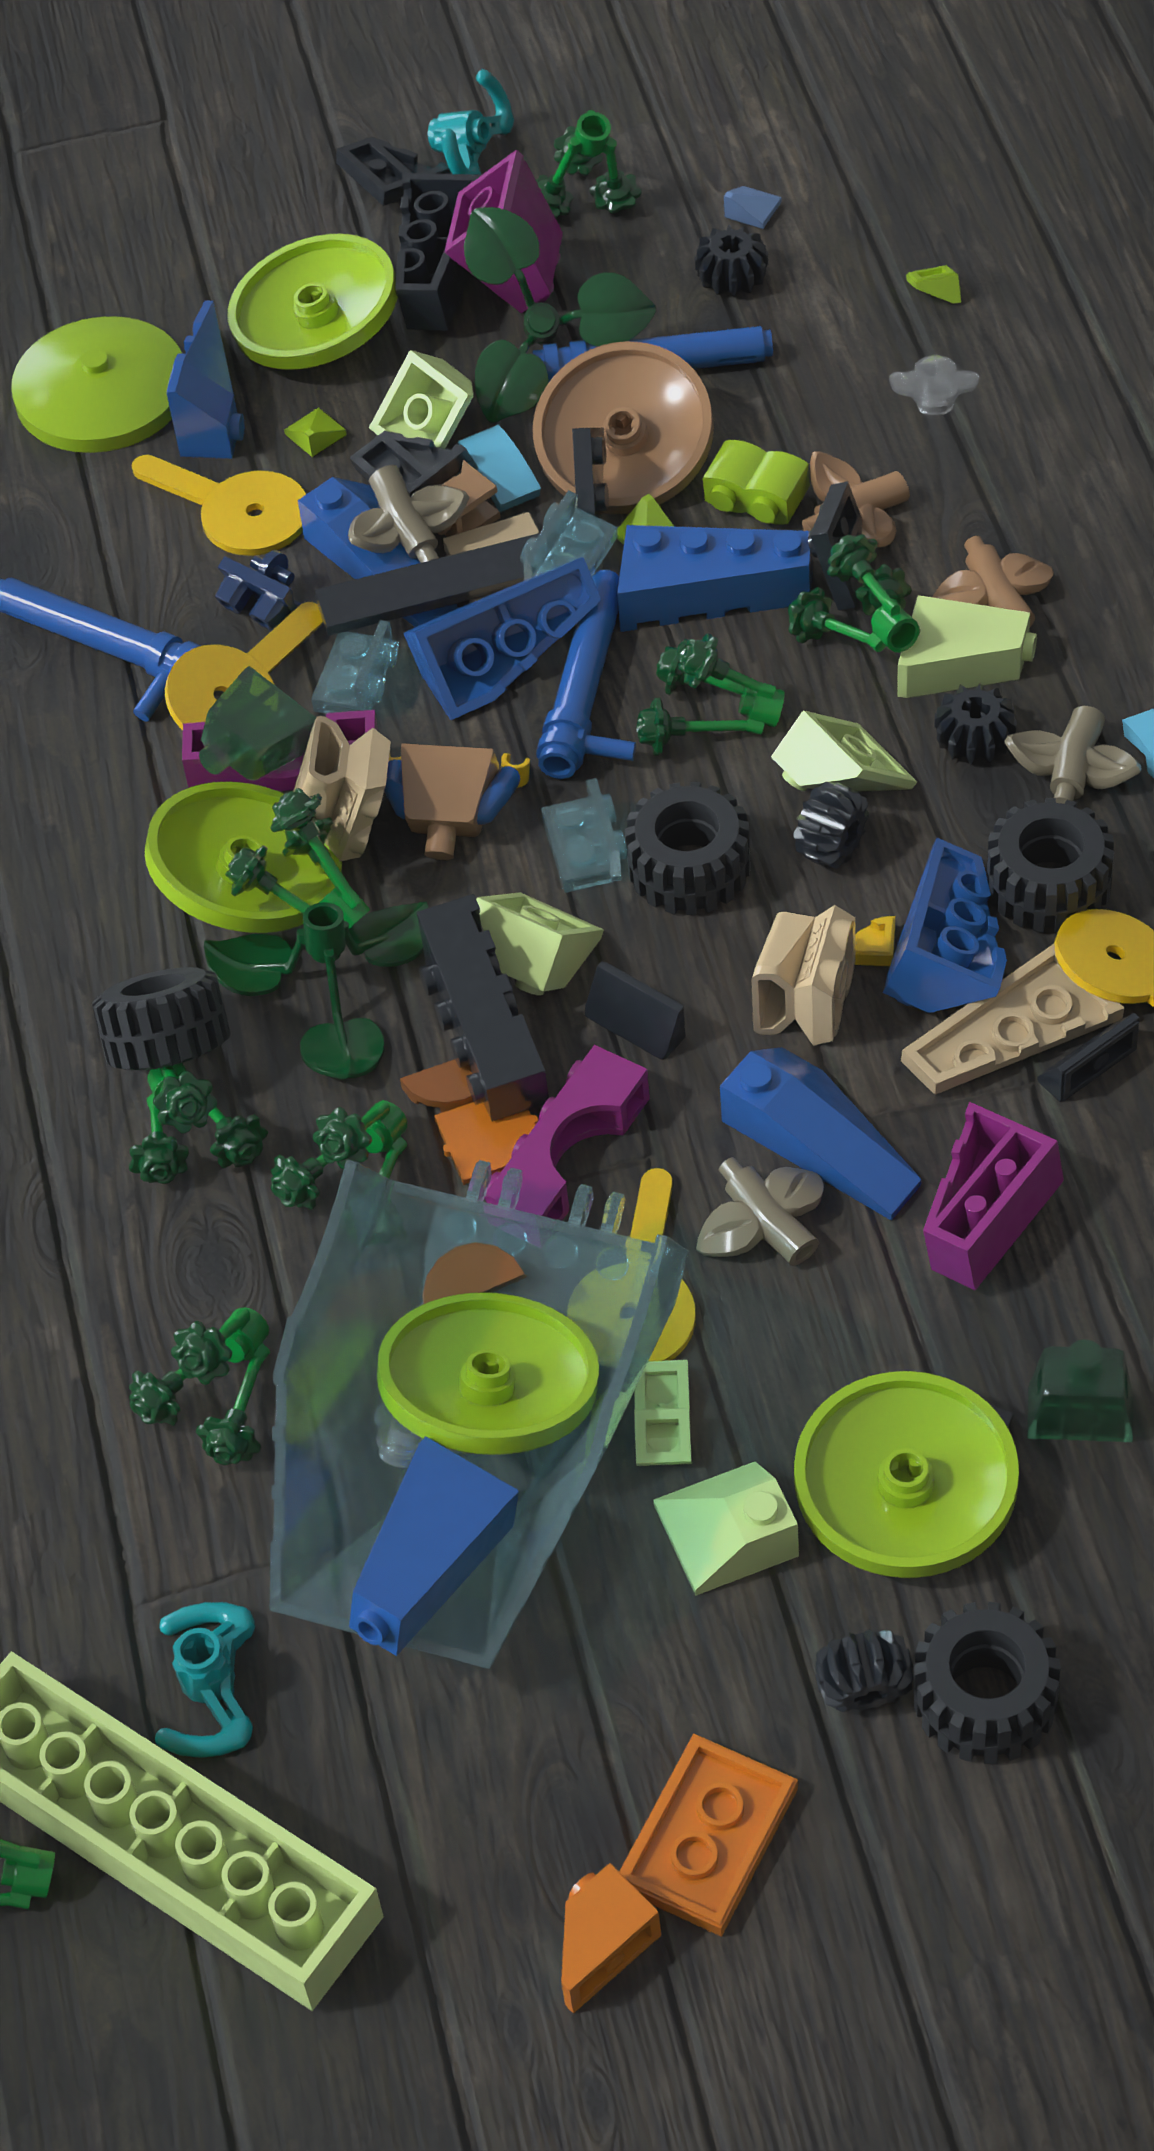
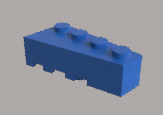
M627 525L617 593L620 632L637 630V623L659 620L660 626L678 624V617L706 613L707 619L725 617L726 612L736 608L746 607L752 613L789 607L798 598L800 592H811L813 556L808 544V534L810 531Z

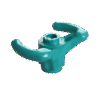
M485 69L477 73L476 80L492 98L496 115L484 117L480 111L476 110L441 113L438 115V118L432 119L428 126L429 144L435 152L444 153L452 174L481 175L478 164L480 153L486 148L487 143L494 134L506 135L511 132L514 124L513 111L504 88L498 79Z
M203 1602L186 1606L164 1616L160 1620V1631L167 1636H172L189 1627L205 1623L221 1624L213 1631L206 1628L190 1629L183 1633L173 1645L175 1659L172 1665L182 1692L192 1701L205 1703L222 1727L219 1733L209 1736L187 1735L167 1727L159 1729L155 1735L156 1745L181 1756L204 1758L225 1755L243 1748L248 1744L252 1735L253 1725L251 1720L244 1714L234 1698V1666L236 1650L252 1636L255 1630V1621L251 1611L246 1607L226 1602ZM223 1698L224 1704L227 1708L226 1711L223 1709L218 1700H221Z

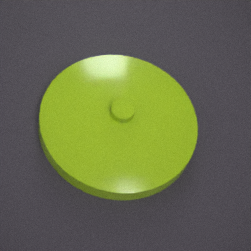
M326 234L302 239L268 255L243 277L234 290L229 302L228 324L239 349L249 359L258 364L276 369H302L322 365L351 353L371 339L383 327L392 314L398 298L395 290L396 273L387 253L379 245L366 238L350 234Z
M95 317L64 325L35 342L18 362L13 374L11 389L16 412L23 426L34 437L62 450L96 453L131 446L152 436L172 420L167 388L174 360L177 354H182L177 343L163 330L137 319L127 317Z
M242 782L200 784L182 790L167 799L157 809L150 822L145 844V860L154 883L178 908L211 925L239 932L269 933L288 930L303 924V914L271 892L266 895L255 887L250 891H244L236 897L231 894L233 882L225 876V873L229 870L228 865L235 854L239 853L242 848L256 851L263 845L268 848L267 857L265 858L268 864L267 871L278 878L276 883L309 905L319 903L335 888L320 865L315 866L308 855L292 854L287 857L283 855L284 844L287 842L284 831L272 832L270 829L271 822L275 818L272 806L275 802H279L280 797L284 795V793ZM324 843L329 852L331 853L332 859L341 871L342 861H340L331 851V849L327 846V844Z
M466 1293L447 1296L425 1303L405 1314L390 1328L381 1343L378 1354V1389L386 1408L392 1416L417 1436L423 1439L426 1436L445 1448L461 1452L488 1455L512 1454L534 1450L551 1444L568 1435L585 1420L594 1405L597 1395L599 1363L594 1346L588 1336L572 1320L555 1309L514 1295Z
M914 1371L887 1372L868 1376L841 1388L825 1400L812 1414L800 1435L794 1460L796 1497L801 1513L811 1531L832 1553L860 1569L875 1574L899 1578L926 1577L953 1570L970 1562L992 1545L1002 1533L1011 1517L1017 1498L1019 1479L1018 1456L1013 1438L1006 1424L993 1407L981 1396L953 1380L938 1375Z

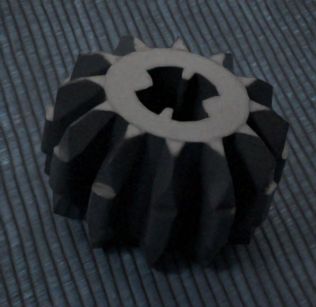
M730 224L726 230L720 231L712 228L710 236L701 237L698 249L696 250V256L694 257L695 270H697V276L702 281L703 288H714L716 296L725 291L731 292L733 297H735L737 291L741 290L751 293L753 285L763 284L767 265H769L768 251H766V245L761 240L760 233H749L747 226H743L739 230L732 229Z
M981 683L978 684L975 690H968L960 684L956 694H944L941 706L937 707V713L934 716V727L937 731L939 748L948 749L952 760L966 756L971 765L979 757L991 763L995 753L1006 754L1008 748L1004 742L1008 735L1016 733L1017 720L1015 719L1012 700L1002 698L999 688L987 692L984 691Z
M826 781L820 787H815L811 791L810 799L803 802V810L801 815L797 817L798 826L793 833L796 840V851L804 855L806 859L824 867L830 866L837 869L844 862L847 863L851 859L854 849L860 847L859 841L866 832L864 827L869 818L867 798L840 783L834 784Z
M868 1629L859 1634L849 1633L845 1638L832 1639L828 1646L822 1647L816 1653L817 1674L815 1676L818 1690L822 1693L825 1705L836 1708L838 1711L846 1712L856 1709V1711L862 1712L868 1708L879 1709L880 1705L896 1703L900 1696L906 1695L913 1689L912 1668L914 1666L910 1650L906 1648L904 1638L893 1634L892 1631L882 1630L875 1633Z

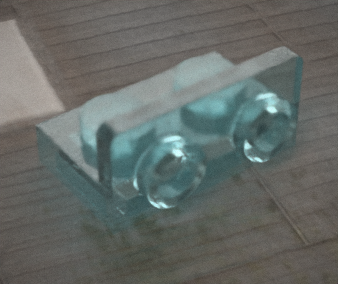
M568 490L560 504L554 502L548 509L543 521L544 528L537 538L530 537L523 548L520 561L524 563V581L579 557H584L590 574L593 576L616 541L618 527L578 509V495Z
M380 620L374 636L348 631L337 635L311 699L314 712L335 713L372 710L374 702L379 703L382 700L385 689V674L388 668L395 666L399 650L398 641L392 638L389 621Z
M596 778L586 780L588 797L541 808L542 821L565 893L622 880L620 860L627 858L625 839L622 830L613 831L611 823L616 822L612 798L609 793L601 795Z

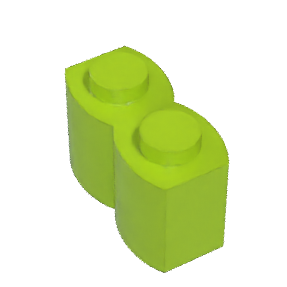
M727 440L720 448L703 477L705 501L720 511L747 512L763 523L788 524L810 487L809 464L789 453L780 451L766 452L748 442Z

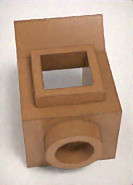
M463 460L461 474L454 476L443 485L465 491L469 495V500L458 520L448 529L438 533L439 535L445 534L447 537L492 524L500 519V511L486 501L497 493V486Z

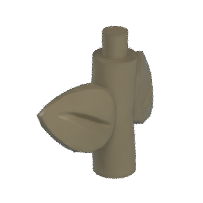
M387 465L375 471L369 478V483L380 508L361 512L353 519L348 534L350 543L374 553L390 552L401 543L409 557L412 559L418 558L420 563L438 559L439 557L434 550L438 545V541L433 533H440L448 529L458 520L466 508L469 495L455 487L431 485L413 493L410 497L403 477L396 465Z
M1079 706L1073 710L1062 737L1045 731L1033 730L1008 735L1004 742L1017 761L1029 772L1037 776L1052 775L1050 789L1054 794V798H1056V803L1065 804L1066 800L1073 801L1081 798L1084 793L1085 784L1094 789H1105L1116 786L1141 772L1139 761L1128 752L1116 746H1095L1102 732L1105 716L1100 710L1091 706Z
M734 1157L727 1159L721 1164L719 1172L728 1181L725 1191L733 1201L721 1204L706 1219L698 1237L697 1252L703 1256L710 1257L737 1256L750 1251L764 1239L791 1266L799 1265L807 1260L816 1251L819 1241L794 1217L802 1216L819 1205L824 1191L821 1177L813 1171L782 1167L773 1170L764 1181L753 1166L743 1168Z

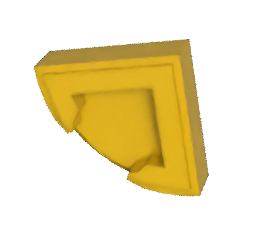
M896 916L871 920V925L855 934V965H891L894 956Z

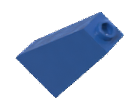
M425 1436L415 1451L353 1590L349 1628L356 1631L366 1642L372 1645H379L397 1656L514 1527L519 1490Z

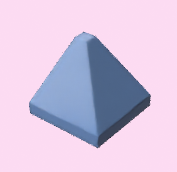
M741 186L727 191L724 195L725 218L763 229L781 204L782 198Z

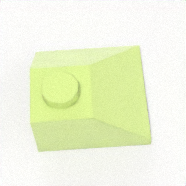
M410 350L369 429L377 435L383 431L403 434L406 438L421 437L431 439L435 447L445 449L473 398L471 380L441 358Z
M804 710L771 756L784 770L782 773L783 778L790 785L801 791H806L807 788L814 789L815 787H820L826 781L834 784H843L855 791L913 789L917 783L860 724Z
M521 892L477 897L480 907L481 925L484 931L489 930L496 947L495 954L501 973H506L508 976L517 979L515 986L531 994L543 995L544 991L565 988L601 940L604 932L602 928Z
M757 1462L749 1463L653 1500L654 1507L695 1595L702 1594L799 1556L798 1523L776 1478Z

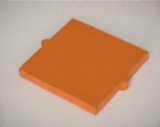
M474 1102L434 1115L435 1122L445 1142L443 1147L444 1155L452 1158L463 1185L491 1176L497 1171L501 1172L511 1159L517 1140L523 1134L529 1135L538 1122V1117L531 1115L529 1109L491 1121L484 1103L475 1105Z

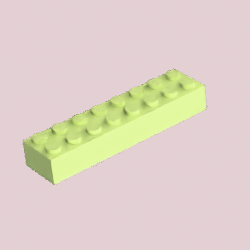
M12 1651L0 1664V1802L313 2011L384 1916L376 1888Z

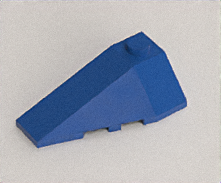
M205 300L193 323V336H186L184 340L186 354L178 353L174 360L167 388V397L180 457L232 459L236 441H242L244 437V416L241 413H237L214 302Z
M331 477L298 500L304 539L354 579L420 563L418 558L412 559L409 557L401 543L387 553H374L350 543L348 534L353 519L361 512L380 508L371 485ZM457 603L403 618L414 627H418L456 610Z
M579 557L444 614L403 634L421 676L449 719L453 720L495 701L510 683L524 670H528L538 660L537 658L557 639L562 638L601 601V597L584 557Z
M936 838L895 950L885 982L884 994L895 998L904 1005L914 1006L928 1013L997 996L1001 987L1007 959L1004 948H999L995 935L999 930L997 918L990 916L987 902L991 892L981 856Z
M783 1047L750 1051L720 1085L722 1122L802 1169L817 1173L824 1182L892 1221L921 1186V1178L830 1077L823 1070Z

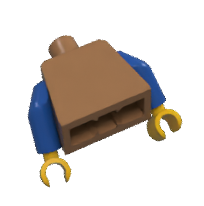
M401 743L400 757L393 758L389 753L384 793L396 816L406 820L412 832L427 834L425 856L436 860H451L454 857L456 836H479L483 824L492 822L511 798L516 788L522 787L529 782L530 759L525 758L522 764L513 765L511 764V755L504 753L501 758V769L498 771L499 763L493 749Z

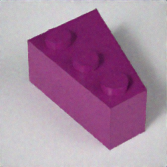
M969 1102L965 1112L966 1122L960 1139L955 1140L951 1151L952 1161L946 1178L941 1179L923 1233L931 1270L976 1290L1062 1184L1064 1178L1057 1140Z

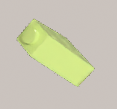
M918 595L912 618L917 621L921 632L913 646L901 652L898 662L897 697L910 698L958 690L960 684L965 688L977 687L979 683L983 686L1019 680L1024 661L1032 662L1036 649L1037 633L1029 632L1030 612Z

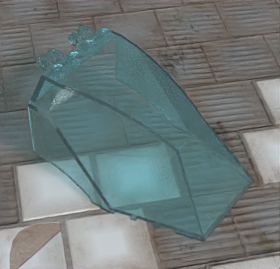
M346 1160L337 1196L316 1259L291 1318H287L273 1372V1384H276L275 1427L272 1429V1441H275V1480L271 1488V1499L274 1500V1539L271 1541L269 1611L358 1634L349 1628L353 1590L415 1451L423 1438L400 1424L386 1408L381 1398L377 1382L378 1354L381 1343L390 1328L401 1317L423 1305L422 1295L426 1276L438 1258L456 1246L474 1242L495 1245L517 1260L527 1278L493 1293L514 1295L542 1303L572 1320L583 1330L594 1346L599 1363V1378L596 1400L588 1416L572 1432L551 1444L525 1452L497 1455L474 1454L449 1449L519 1490L514 1527L405 1647L491 1669L597 1469L676 1304L688 1250L671 1238L659 1234L656 1236L655 1243L616 1234L622 1218L625 1194L613 1192L605 1205L601 1229L598 1230L585 1227L593 1204V1190L591 1186L581 1184L578 1187L569 1221L565 1222L515 1210L523 1182V1174L520 1169L510 1168L503 1179L498 1205L483 1202L492 1176L490 1162L479 1160L476 1163L465 1198L394 1181L358 1162Z

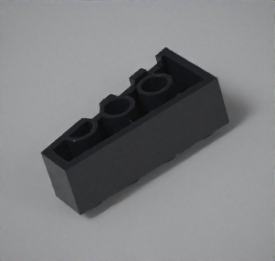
M403 173L402 175L404 196L401 197L400 207L402 225H399L400 251L397 255L395 290L407 329L448 331L471 273L444 252L458 193L479 178L480 174Z
M471 894L417 912L426 962L425 966L419 967V974L426 994L428 996L436 994L439 1002L434 1003L443 1032L448 1030L453 1032L455 1038L450 1039V1044L458 1067L462 1068L469 1065L472 1074L466 1076V1080L475 1105L484 1103L491 1121H495L543 1105L549 1099L544 1066L523 1014H518L513 989L507 974H501L499 962L495 954L496 947L489 930L482 932L479 915L480 907L475 895Z

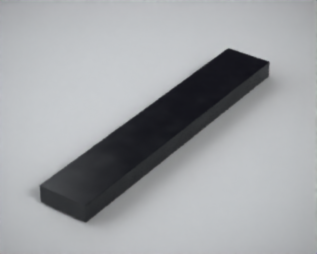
M580 522L315 589V596L327 634L331 636L492 595L579 557H584L589 570L596 568V558L583 523Z

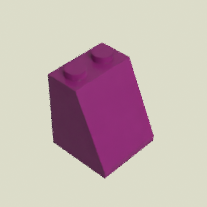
M515 150L458 193L444 253L471 273L464 256V242L471 212L476 208L495 207L520 216L528 222L536 233L540 250L538 260L533 265L521 270L535 303H543L554 289L553 278L556 265L560 260L559 250L563 232L524 156L518 150ZM514 274L503 284L492 285L482 282L520 313L528 309Z

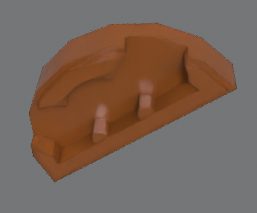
M455 1059L400 1078L403 1091L415 1104L421 1102L426 1106L439 1107L441 1112H445L474 1102L466 1080V1076L472 1074L469 1065L459 1068Z
M474 1242L456 1246L438 1258L427 1274L422 1295L423 1304L457 1294L493 1293L527 1278V1275L513 1256L495 1245Z

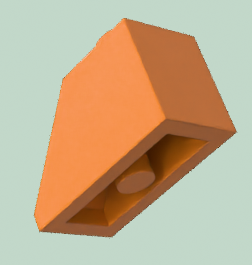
M611 1863L597 1875L592 1872L582 1877L571 1889L569 1899L566 1901L561 1984L565 2006L573 2014L661 1936L659 1912Z

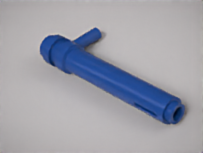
M761 326L628 341L648 343L667 349L685 360L693 369L763 362L765 357L773 356L771 330H762ZM585 341L569 342V347L557 348L556 344L543 345L541 350H532V354L538 356L544 362L547 368L549 383L554 375L568 362L596 347L590 344L587 345Z
M600 570L592 576L601 601L576 624L553 710L548 712L543 724L542 736L539 739L536 757L539 760L541 771L553 778L563 779L572 776L583 764L585 754L633 761L635 757L636 742L590 735L592 723L589 719L619 611L617 593L620 577L611 570Z
M15 578L0 579V612L143 667L147 674L155 677L133 710L134 715L143 721L148 722L164 699L167 677L175 662L189 650L201 646L191 641L183 642L182 638L165 631L157 634Z

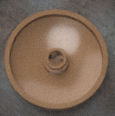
M617 342L602 345L580 354L554 375L544 389L536 407L533 421V441L541 467L551 484L563 496L576 504L572 428H604L607 457L606 464H604L603 483H607L609 509L608 511H603V513L626 514L631 513L645 495H651L660 505L681 492L695 478L705 463L711 448L714 433V416L707 390L701 378L685 360L673 352L656 345L642 342Z

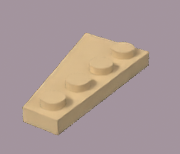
M1052 944L1002 980L996 997L968 1003L902 1050L901 1062L936 1095L1112 1024L1123 1018L1124 1007L1118 1002L1095 996L1074 983L1060 967L1055 955L1054 944Z

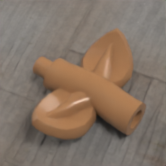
M821 451L813 452L810 460V481L817 497L824 502L831 484L848 481L863 520L862 534L867 539H875L878 542V547L889 545L895 538L896 525L883 509L909 500V488L904 477L898 471H894L862 483L857 471L848 463ZM821 504L815 507V515L802 521L804 531L812 530Z
M980 536L969 538L964 544L968 552L966 565L969 570L957 571L942 582L932 597L1030 612L1031 626L1035 616L1020 595L1037 593L1047 587L1052 579L1053 569L1041 561L1019 553H1010L1001 560L995 547L990 544H984Z

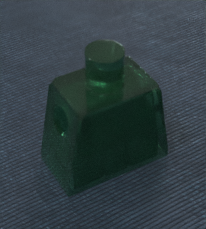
M248 666L209 709L201 738L205 747L199 752L200 762L208 772L215 775L231 766L247 780H257L305 754L316 717L256 670Z
M1086 1339L1076 1341L1071 1347L1050 1346L1043 1349L1028 1386L1027 1438L1133 1442V1389L1124 1351L1117 1348H1100L1094 1341Z

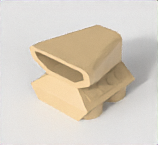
M317 716L295 789L301 788L308 796L318 793L322 796L321 805L316 808L315 817L318 820L331 817L333 820V824L330 827L331 831L325 843L340 861L358 858L364 853L371 825L378 814L383 798L391 741L372 728L349 745L336 722L324 716Z
M836 905L816 917L789 912H779L776 915L751 980L753 1028L757 1034L774 1035L781 1033L790 1023L796 1020L813 1046L833 1041L839 1029L843 1003L849 993L855 965L854 916Z

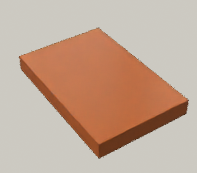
M693 1734L619 1872L651 1905L722 1937L798 1790V1779Z

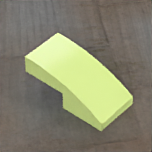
M688 1360L633 1362L636 1465L691 1464Z

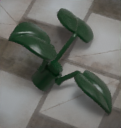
M495 207L476 208L470 214L469 226L464 242L466 264L477 279L492 285L503 284L514 274L528 307L524 316V331L528 338L522 343L519 350L507 340H496L482 351L476 364L475 390L477 400L486 419L490 423H496L507 417L526 412L536 406L548 385V373L544 362L538 356L527 353L528 349L535 343L544 344L550 342L557 335L559 326H564L567 322L577 318H581L579 329L581 338L594 347L617 342H628L647 327L655 315L656 306L631 280L620 274L610 272L596 274L581 286L578 293V304L581 310H573L559 316L556 309L550 304L535 303L521 269L533 265L538 260L540 250L536 233L528 222L510 211Z
M425 901L366 913L350 928L349 923L344 921L343 911L340 907L327 902L316 903L308 907L303 914L304 929L301 928L296 931L297 941L293 950L284 939L271 934H249L227 940H204L205 958L210 971L215 972L218 982L227 990L239 995L259 996L277 990L281 984V974H291L294 972L305 946L306 951L315 961L326 963L334 1024H319L310 1028L304 1034L300 1042L302 1060L307 1067L325 1076L339 1079H347L348 1077L358 1078L373 1071L380 1063L384 1053V1038L379 1027L370 1019L355 1018L343 1023L335 961L341 956L346 946L354 956L364 953L366 960L375 966H400L415 960L423 952L417 912L427 909L428 903Z

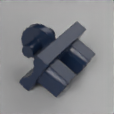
M277 550L270 551L264 558L255 555L250 562L251 568L224 556L217 568L225 578L215 595V598L224 608L240 614L252 596L258 599L249 615L260 626L272 631L285 619L287 614L290 615L301 605V603L293 600L292 589L281 584L282 582L290 585L295 577L294 573L287 570V555Z

